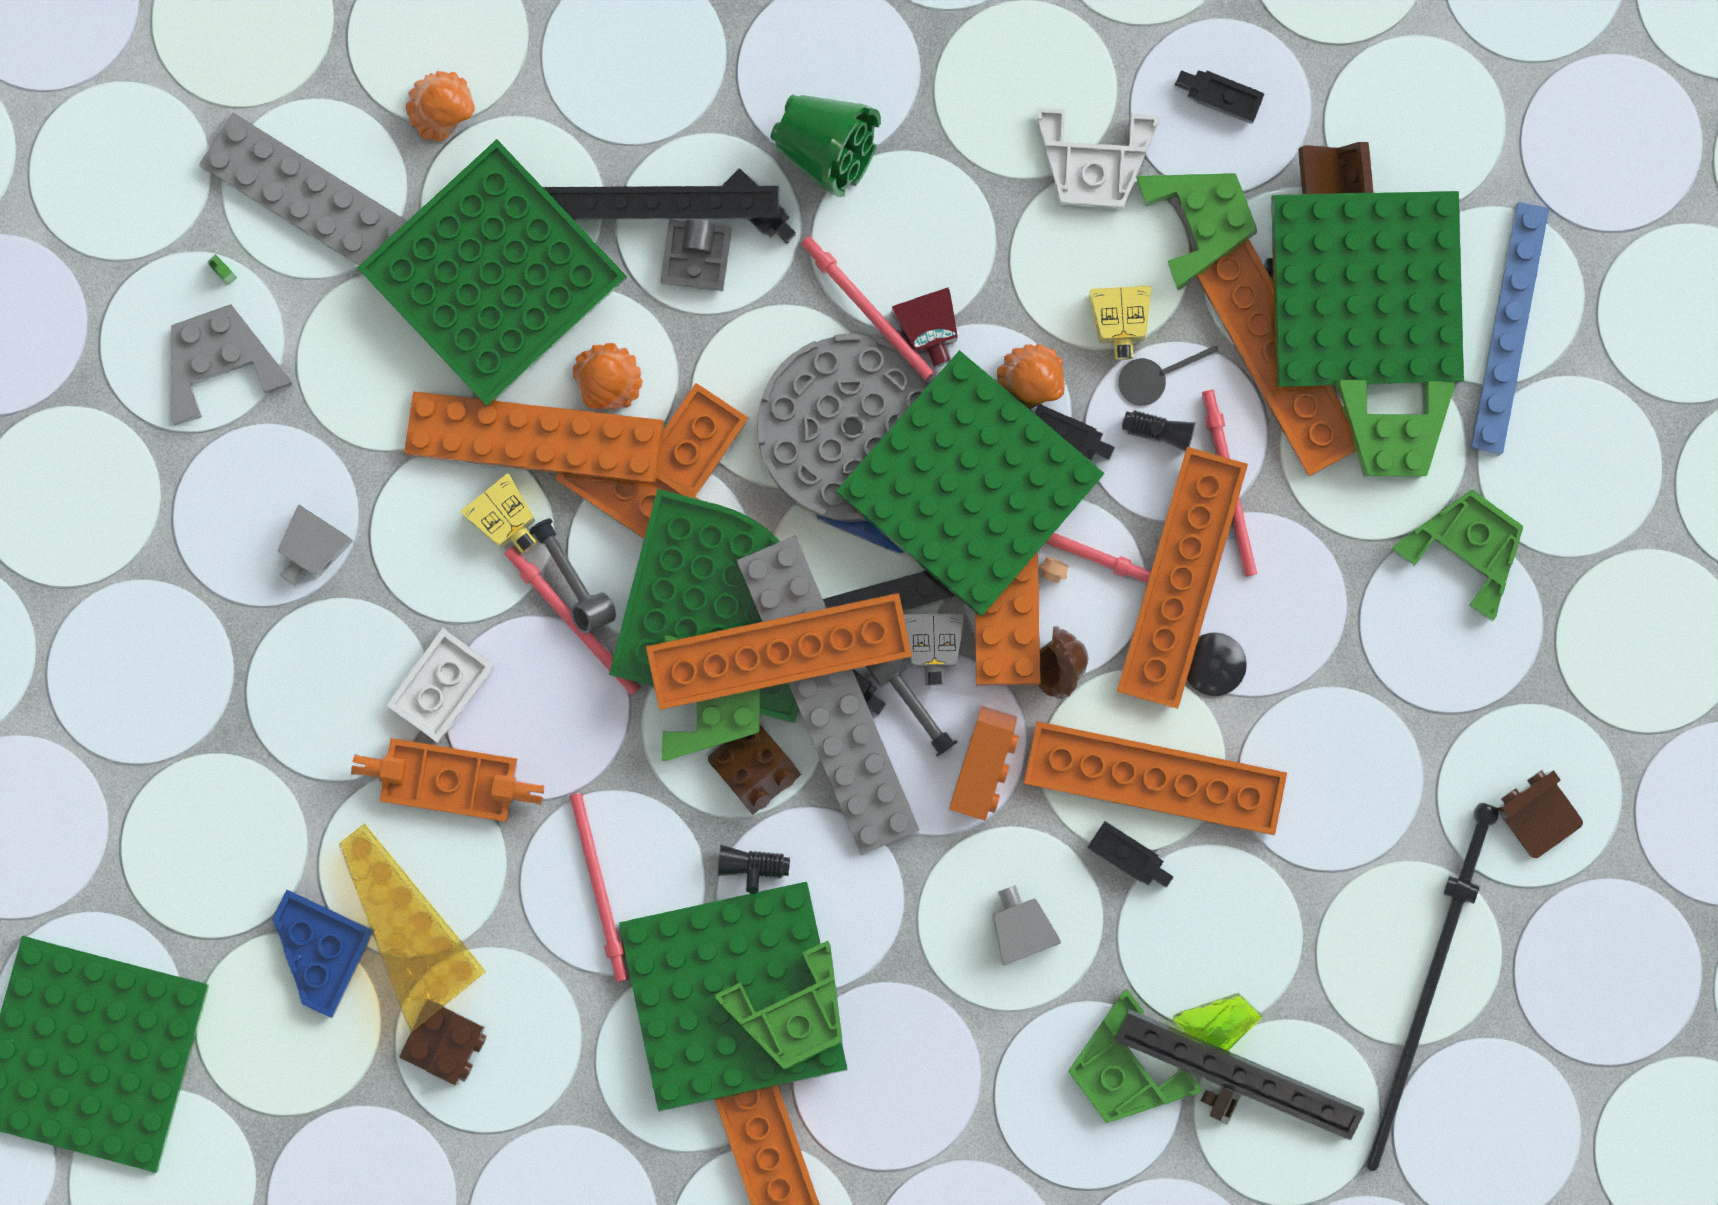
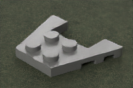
M232 304L171 325L172 421L174 425L202 416L192 388L193 384L254 363L265 394L292 385L290 378Z

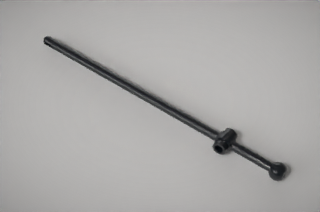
M1479 803L1474 809L1473 816L1477 823L1459 878L1449 876L1443 894L1452 897L1370 1150L1367 1161V1168L1370 1171H1375L1379 1167L1465 901L1474 904L1480 886L1471 883L1488 828L1495 824L1499 817L1497 807L1486 803Z

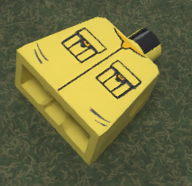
M1151 286L1090 289L1089 301L1099 342L1114 343L1115 360L1133 359V342L1144 341L1146 338Z
M508 473L461 510L466 519L500 548L512 541L523 554L537 543L526 529L536 520Z

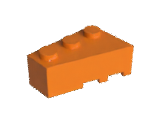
M981 705L949 810L986 821L988 812L995 813L1000 795L996 794L995 790L998 782L1005 783L1010 765L1004 764L1007 753L1014 754L1019 735L1014 734L1017 716Z

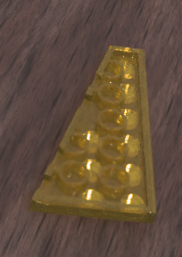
M364 823L339 843V848L411 1034L482 977L486 970Z

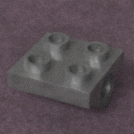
M669 219L660 282L670 285L724 291L732 227L717 226L702 220L679 221Z

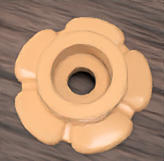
M1046 557L1043 565L1039 564V568L1044 570L1042 577L1052 582L1059 583L1061 579L1066 580L1068 578L1066 574L1069 566L1057 559Z

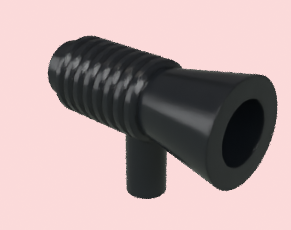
M1134 410L1133 412L1126 411L1122 430L1127 431L1128 435L1132 434V436L1136 435L1137 437L1149 438V440L1153 439V441L1158 442L1163 441L1186 451V448L1190 447L1196 422L1171 421L1165 417L1162 418L1161 416L1158 417L1157 415L1154 416L1153 414H1145V412L1141 413V411L1137 412V410Z
M720 844L717 876L747 874L746 892L750 894L758 893L760 877L765 876L767 878L769 876V878L778 877V879H781L782 876H789L790 857H784L783 853L753 852L752 850L746 852Z

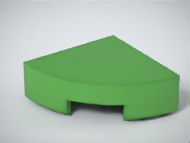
M216 254L208 260V265L226 284H230L237 278Z

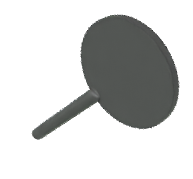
M1213 346L1164 369L1150 359H1134L1128 362L1120 372L1118 379L1120 392L1126 400L1135 405L1152 404L1162 396L1165 390L1166 374L1213 354L1219 348L1218 346Z

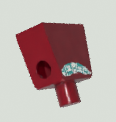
M949 287L892 306V315L908 344L918 355L929 352L934 368L946 365L951 360L946 345L955 343L958 339Z

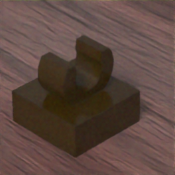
M1222 1086L1219 1095L1205 1089L1200 1101L1213 1107L1209 1115L1210 1117L1228 1125L1241 1095Z

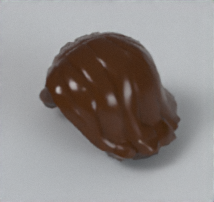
M1053 626L1052 640L1040 649L1039 688L1048 696L1064 699L1066 696L1070 697L1077 688L1078 680L1087 669L1089 656L1085 645L1080 640H1077L1072 633L1060 629L1059 626Z

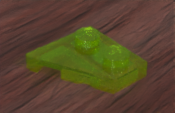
M1239 992L1175 1013L1172 1016L1173 1021L1187 1034L1227 1051L1263 1018L1262 1014Z

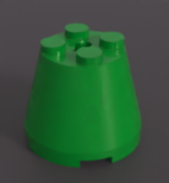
M792 94L786 101L785 113L781 122H777L774 125L770 138L775 141L776 151L822 189L837 197H844L845 189L850 184L857 186L873 158L877 144L873 143L875 127L878 128L881 125V116L877 109L861 103Z

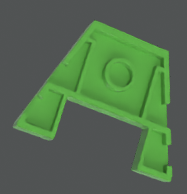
M1236 173L1136 177L1146 207L1178 197L1198 251L1168 260V267L1177 290L1184 288L1195 276L1203 274L1218 259L1223 256L1226 257L1257 234L1256 224Z
M1335 380L1336 390L1340 392L1344 404L1342 409L1345 419L1349 420L1354 436L1351 438L1363 476L1426 477L1455 388V382H1424L1423 414H1367V380Z
M1471 489L1393 545L1391 550L1415 566L1432 541L1438 542L1487 578L1469 606L1492 622L1497 617L1498 607L1504 594L1508 574L1513 564L1524 526Z
M665 635V642L679 639L671 635ZM760 689L697 702L695 732L663 731L662 761H668L759 733Z
M829 940L802 952L816 984L773 1005L755 1012L741 982L715 994L716 1000L783 1070L791 1068L843 1042Z
M1128 989L1121 993L1068 1070L1069 1074L1106 1123L1168 1104L1202 1091L1191 1074L1183 1069H1180L1157 1086L1129 1047L1115 1041V1035L1128 1009L1140 1014L1144 1013Z

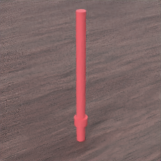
M811 236L806 237L801 242V245L814 258L818 269L823 274L827 273L925 381L929 380L935 372L836 265L837 260L829 252L825 253Z
M1214 389L1201 392L1207 417H1204L1207 430L1211 431L1216 455L1230 458L1223 427L1226 426L1223 413H1219ZM1238 498L1232 523L1245 577H1249L1258 573L1240 498Z
M1056 533L1046 542L1114 570L1113 573L1124 578L1127 575L1148 584L1151 571L1131 564L1132 560L1122 556L1116 558Z
M514 546L509 548L504 555L520 572V578L527 585L530 583L610 671L613 661L611 653L592 632L585 634L576 627L572 619L571 609L539 575L541 571L534 563L529 564ZM615 677L631 696L641 688L637 682Z
M582 793L574 794L569 797L607 944L604 946L606 957L611 960L617 983L629 979L623 959L625 949L623 942H619L583 796Z

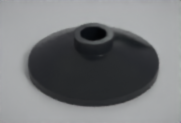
M1214 632L1199 636L1187 677L1189 684L1198 692L1209 696H1221L1233 691L1242 682L1247 668L1246 656L1241 645L1235 639L1223 633ZM1214 657L1219 658L1222 662L1221 668L1213 669L1210 665V660Z

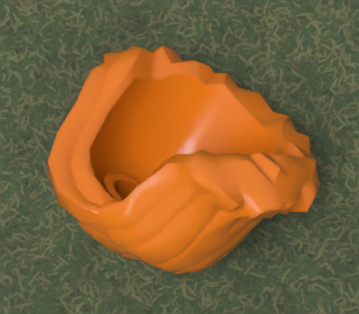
M436 71L435 74H425L424 79L416 81L414 83L415 88L408 92L411 100L405 106L412 127L417 128L418 133L423 139L428 141L433 138L436 142L447 140L457 125L469 119L475 112V105L471 91L467 87V81L462 77L459 78L454 71L450 73Z
M612 342L605 343L604 345H592L591 350L584 351L575 358L576 364L572 368L573 378L578 382L584 404L590 409L613 410L621 407L627 408L631 406L633 400L639 397V390L643 383V380L640 378L641 368L636 366V357L630 355L627 348L618 349L617 345Z
M1038 343L1035 346L1025 344L1023 348H1013L1012 354L1004 356V364L998 366L997 382L1031 410L1046 401L1058 400L1064 395L1063 361L1060 357H1057L1054 349H1048Z

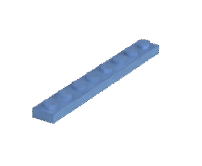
M1522 202L1516 204L1470 449L1502 455L1504 452L1549 208Z

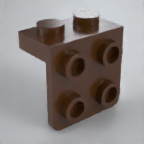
M1360 141L1337 148L1313 145L1299 147L1302 194L1374 193L1369 142Z
M760 723L759 733L723 743L708 756L710 765L752 815L765 808L774 797L784 789L789 788L802 775Z
M1543 770L1538 771L1527 779L1529 783L1527 787L1520 792L1517 788L1511 790L1501 798L1503 804L1497 807L1499 814L1531 858H1539L1583 826L1582 818L1557 785L1561 779L1554 770L1547 773Z

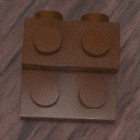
M427 999L399 1058L456 1086L460 1080L463 1082L467 1080L473 1064L468 1062L474 1051L478 1053L481 1051L487 1039V1035L483 1034L485 1026Z

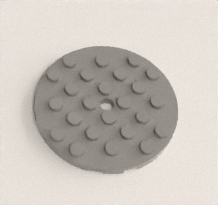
M847 333L834 335V337L817 342L813 341L803 346L779 366L769 380L762 395L757 420V435L761 456L770 476L788 498L811 513L837 521H867L835 492L933 381V376L925 381L896 348L883 338L877 339L861 336V334ZM848 420H856L861 424L862 430L857 435H849L845 433L843 426Z

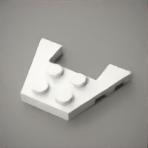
M1037 107L1036 116L1060 205L1123 209L1158 125L1160 115L1131 114L1129 146L1064 142L1065 109Z

